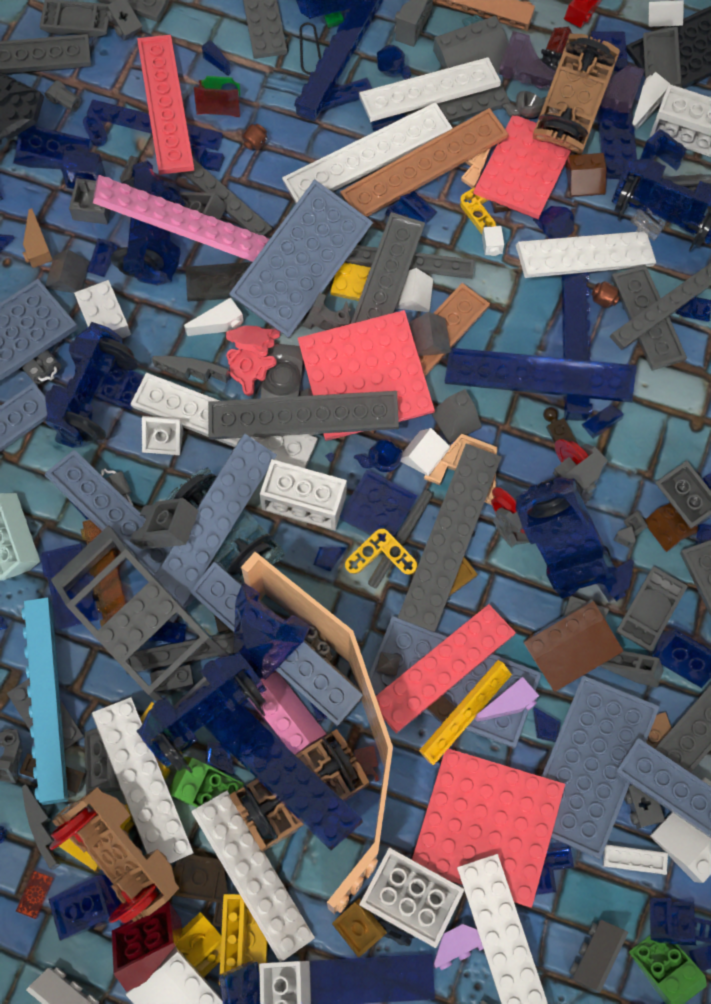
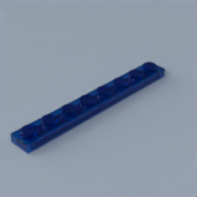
M92 99L87 111L89 118L152 134L148 113ZM187 124L190 144L216 151L219 150L223 139L222 132Z

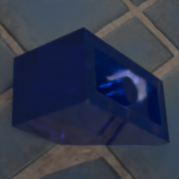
M632 559L603 575L596 582L608 602L614 599L617 602L626 596L625 593L629 589L634 566Z
M166 622L148 642L174 644L185 642L186 624Z

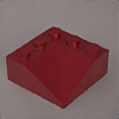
M169 901L149 916L142 917L135 922L131 920L111 931L113 973L126 992L147 982L176 946L183 933L181 918Z

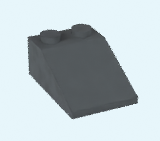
M410 0L402 6L400 12L397 11L394 19L396 22L394 33H396L395 41L412 47L415 46L432 11L433 0Z
M175 192L170 201L186 208L197 210L202 214L215 217L218 220L221 219L226 205L216 193Z

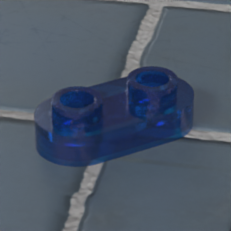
M94 114L84 117L83 126L91 143L95 146L105 145L108 137L99 117Z

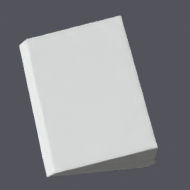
M684 1L649 2V27L683 25Z
M417 268L409 270L396 309L429 312L433 278Z
M142 416V452L180 455L183 436L181 419Z
M431 428L421 430L403 451L398 460L429 476L448 452L450 446Z

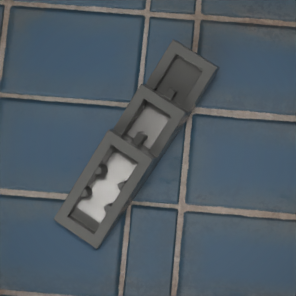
M153 356L152 358L154 367L185 381L188 380L190 375L205 382L208 381L210 376L224 383H227L230 378L228 369L209 362L177 356Z
M25 784L22 786L31 832L48 867L55 870L61 864L49 848L54 839L45 826L52 819L42 804L39 803V800H36L32 789Z

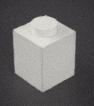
M501 226L483 228L482 241L485 255L497 256L503 253L504 240Z

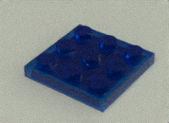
M366 470L339 519L369 535H372L378 529H385L395 538L417 499V495ZM379 534V540L386 542V534Z

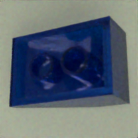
M106 875L93 877L48 899L60 941L109 923V917L121 904V901L111 887L113 883Z

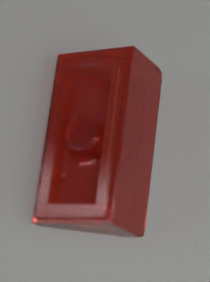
M570 27L554 28L546 49L563 53L569 34H573Z

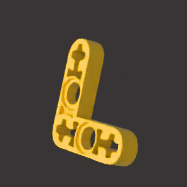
M473 188L462 194L460 206L482 234L485 225L487 227H496V223L482 205L488 199L473 194L475 189ZM479 211L483 216L475 217L473 213Z
M378 529L347 558L345 568L352 574H359L382 551L406 575H413L417 570L418 563L387 530ZM379 534H386V542L380 541L377 544L380 548L377 550L376 546L371 542L374 541L376 543L379 541ZM367 546H371L374 551L370 557H365L363 554V550ZM393 547L400 548L401 553L398 557L391 556L390 551ZM358 554L366 560L364 563L361 560L357 563L358 569H350L352 566L351 561L357 562L360 559L357 557ZM404 557L407 562H413V569L405 571L406 565L402 561L398 564L397 561Z

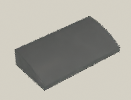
M678 27L643 33L645 77L647 78L656 72L671 85L682 88Z

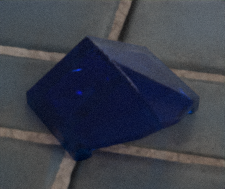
M550 206L541 213L539 220L533 218V221L550 239L566 238L574 232L573 213L567 207Z
M695 297L675 313L683 317L709 322L711 300Z

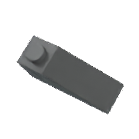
M626 651L599 666L638 684L657 688L664 671L660 658Z

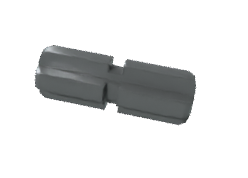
M129 157L125 165L126 168H124L120 176L121 183L132 178V172L135 171L139 163L137 157Z

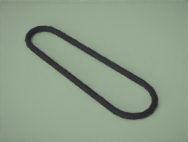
M306 22L299 29L300 63L304 73L314 75L321 71L322 60L316 27L314 24ZM305 25H311L314 29L320 68L316 72H308L303 67L302 28Z

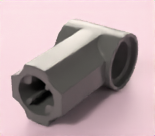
M58 80L44 93L53 104L59 103L70 111H76L81 103L80 97L68 91L65 85Z

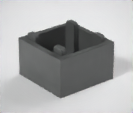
M76 178L69 206L72 219L108 225L111 210L93 203L96 181Z

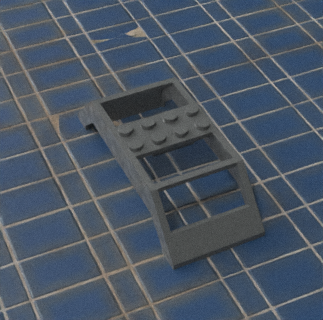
M110 525L51 579L65 605L139 686L158 704L185 724L234 678L227 669L228 667L235 672L239 669H244L231 654L208 634L135 556ZM116 545L121 554L71 600L67 591ZM127 558L149 583L97 630L76 605ZM178 613L200 638L149 686L130 666L127 660L168 620ZM206 642L223 659L174 706H171L154 690Z

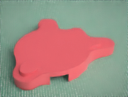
M241 326L226 332V339L232 343L235 342L236 348L253 351L259 356H266L268 348L274 346L273 339L280 337L278 330L263 329L258 326Z
M231 349L226 355L230 365V376L242 385L243 392L247 396L253 395L255 380L264 381L267 370L274 367L277 363L273 356H259L253 351Z

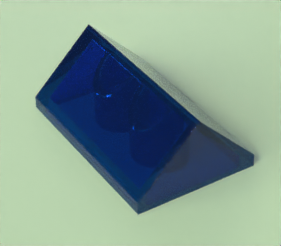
M676 629L662 632L651 657L660 658L663 666L698 687L703 688L711 678V650Z

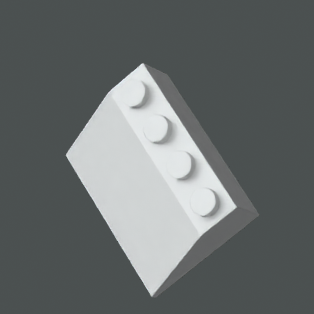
M704 777L702 781L711 786V781ZM671 812L650 837L668 853L672 860L694 882L704 883L711 875V838Z
M389 848L359 905L430 946L437 948L464 889Z
M176 946L147 982L125 993L134 1004H227Z

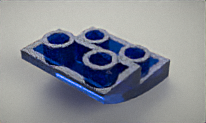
M113 365L112 369L106 374L96 398L132 411L131 402L144 376L132 370L128 372Z

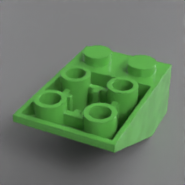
M184 756L193 773L186 769L180 772L177 770L168 791L171 797L194 808H198L225 791H228L229 794L243 788L244 783L193 757Z
M660 927L629 951L631 957L666 1004H685L707 986L705 975L663 927Z

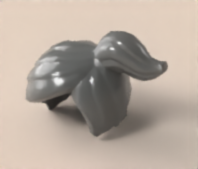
M520 91L516 96V106L506 103L502 105V108L506 110L509 117H512V115H522L526 118H535L541 114L546 97L541 99L532 92Z

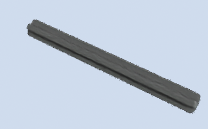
M428 490L422 492L395 537L402 546L433 496ZM393 547L390 551L391 556L396 557L400 548ZM386 554L368 581V585L373 588L379 586L393 563Z

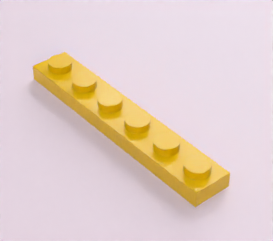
M496 661L419 750L430 764L434 766L476 715L511 677L512 674L503 662Z

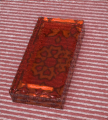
M33 870L16 912L37 919L54 878Z

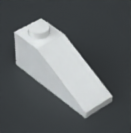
M656 72L648 76L644 82L632 123L635 130H638L660 105L670 84Z
M229 298L185 324V332L187 336L227 332L241 326L244 322L243 314L234 301Z

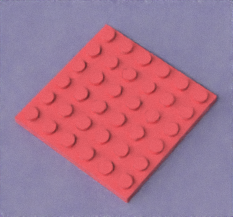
M405 310L298 338L313 395L397 391L399 422L434 413L435 410ZM363 431L323 434L325 441Z
M447 749L441 762L412 860L450 882L463 886L457 867L498 854L514 903L532 908L565 784Z

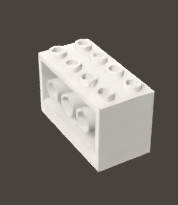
M669 84L649 137L711 157V98Z
M271 459L260 492L262 510L336 531L346 499L347 480Z

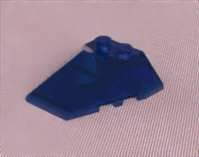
M243 583L235 603L233 658L266 680L304 642L310 625L294 615L287 620H283L259 604L257 601L260 593Z

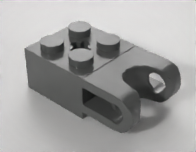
M184 498L157 501L154 505L143 506L140 516L146 519L145 523L139 530L132 533L130 542L139 549L186 545L199 510Z

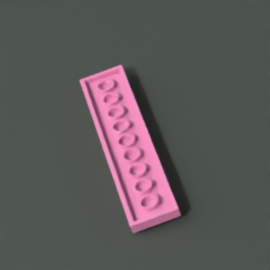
M99 175L96 180L94 204L253 262L269 241V238L263 235L255 234L247 229H242L231 223L202 214L197 210L186 208L162 197H157L146 191L114 181L109 177Z

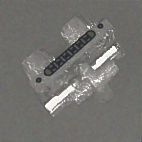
M639 207L630 222L638 227L636 232L644 231L649 238L655 241L663 230L665 222L661 219L656 220L653 218L652 211L648 208L643 209Z

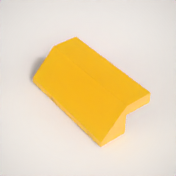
M224 894L219 985L260 986L259 964L267 963L268 941L241 895Z
M200 912L182 929L183 933L176 947L204 978L220 962L222 935Z

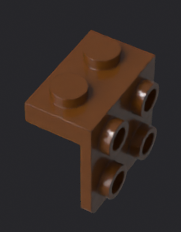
M671 503L658 508L645 519L648 525L647 528L665 552L670 551L682 540L700 531L699 526L690 529Z

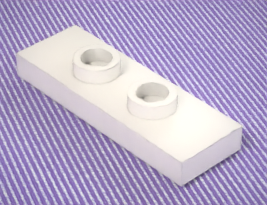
M606 845L604 849L603 867L667 875L668 853Z

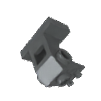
M319 292L303 326L310 329L313 324L323 330H330L351 324V317L349 316L351 308L348 307V302L346 301L343 309L337 312L330 311L324 304L326 295Z
M5 729L0 733V746L4 748V753L0 757V781L17 783V769L23 751L22 741L17 729Z

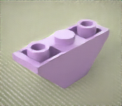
M462 924L444 933L440 939L433 961L434 968L440 967L443 970L452 965L451 960L459 957L461 961L471 956L470 951L477 947L479 951L482 950L483 946L477 929Z

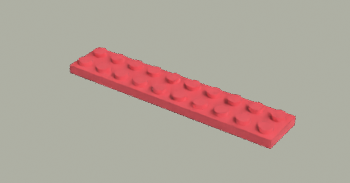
M171 35L137 38L159 175L194 171Z

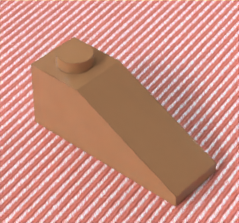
M31 208L28 211L23 241L25 252L22 253L26 263L30 262L32 268L51 262L53 259Z

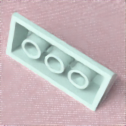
M0 493L1 581L30 571L40 562L17 493Z

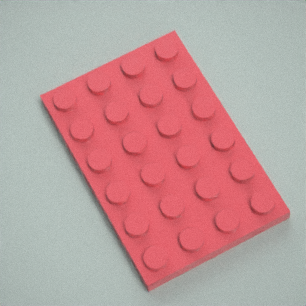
M512 115L505 129L508 133V138L497 144L473 194L539 220L571 150L551 142L533 139V132L537 123Z

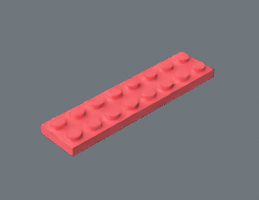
M488 604L376 695L383 719L397 734L515 636L516 632Z

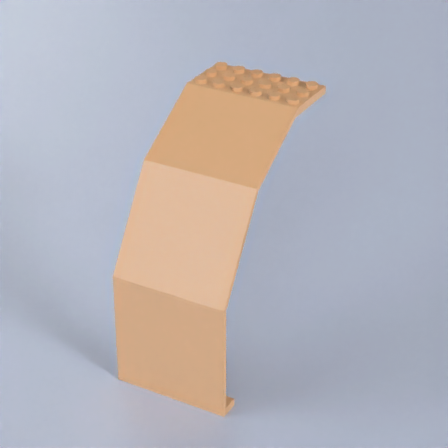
M254 552L241 567L246 589L259 600L266 594L306 628L313 626L315 628L314 631L317 630L319 638L349 662L356 686L363 693L361 701L384 766L373 845L327 901L328 909L333 914L337 911L341 913L348 905L350 894L353 896L357 894L362 887L364 877L368 879L375 871L378 863L376 858L379 850L393 746L353 630L258 553Z

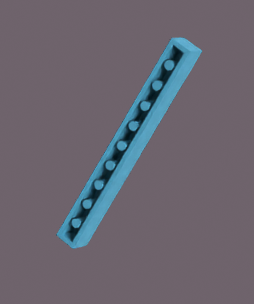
M49 598L24 601V608L21 611L22 618L26 622V627H23V635L27 639V646L24 647V652L29 662V666H26L27 678H30V686H27V692L32 702V705L29 706L30 718H33V726L30 727V733L35 743V746H32V756L34 759L36 758V767L33 768V774L38 783V787L35 788V797L42 805L68 801L53 606Z

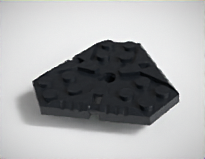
M0 73V145H2L1 140L5 137L10 140L37 123L44 100V95L40 91L17 82L15 79Z

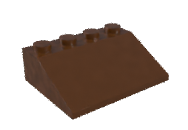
M592 599L523 640V643L554 692L624 652Z

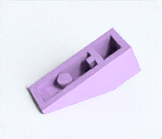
M522 677L479 712L475 720L479 722L520 713L525 708L529 711L537 704L535 700L539 695Z

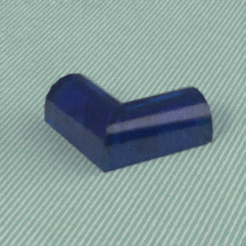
M571 846L547 850L536 895L557 892L553 871L574 868Z

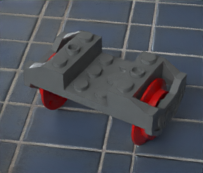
M559 439L555 442V451L561 464L554 469L553 474L556 478L571 479L578 484L580 492L571 506L574 509L579 505L583 507L590 501L589 498L593 495L592 491L597 487L596 483L599 480L602 468L607 464L608 460L595 446L584 444L580 447L573 441ZM493 488L491 504L496 513L493 521L499 534L511 548L518 544L531 543L535 539L539 541L547 534L546 531L549 529L548 525L552 522V516L534 518L527 515L524 510V503L529 495L526 491L513 498L502 488Z

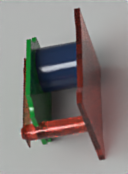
M206 76L204 80H199V87H194L196 113L198 115L216 114L240 117V83L235 82L232 77Z

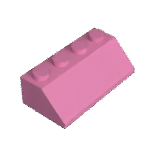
M278 672L257 681L260 686L257 690L267 702L263 706L266 715L263 716L249 697L248 700L292 757L327 735Z

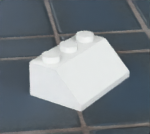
M58 967L55 969L47 968L26 990L42 1004L100 1003L94 996L89 994L87 997L82 993L83 988L75 981L70 983L65 979L66 974Z

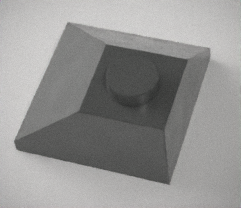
M465 389L449 396L431 414L448 444L456 441L461 434L467 436L482 428L475 405Z

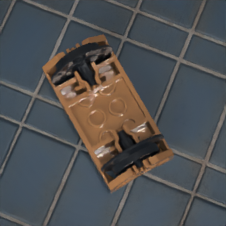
M569 34L534 129L533 139L551 142L566 147L578 154L583 153L620 52L618 48L606 41L600 43V39L598 41L596 39L593 40V37L588 39V36L585 34Z
M336 729L229 796L263 852L298 831V828L330 808H335L369 786V781L360 764L356 762V758L351 749L348 748L346 741ZM358 778V781L354 785L353 780ZM264 816H266V818L268 819L270 825L272 826L273 830L275 831V833H276V835H277L278 837L275 836V834L273 833L271 827L269 826V824H268V822H267V820L265 819ZM256 829H259L263 837L269 834L272 839H262Z

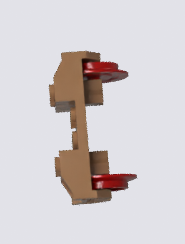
M96 787L83 798L68 804L54 817L52 822L58 827L51 834L54 841L49 848L53 850L70 838L83 853L87 851L113 883L111 887L122 902L111 914L108 921L113 923L120 920L123 924L130 920L135 922L142 917L149 916L174 895L179 887L175 883L172 866L167 861L166 856L158 849L143 856L142 851L129 839L127 832L120 828V825L130 816L125 805L119 802L117 798L101 792Z

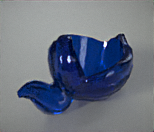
M387 45L377 52V67L381 73L387 76L401 74L404 80L410 79L411 70L405 66V54L398 46Z
M381 439L369 449L368 457L363 454L354 455V459L358 460L361 467L365 469L374 467L378 471L386 473L395 470L399 466L403 450L396 447L391 441Z

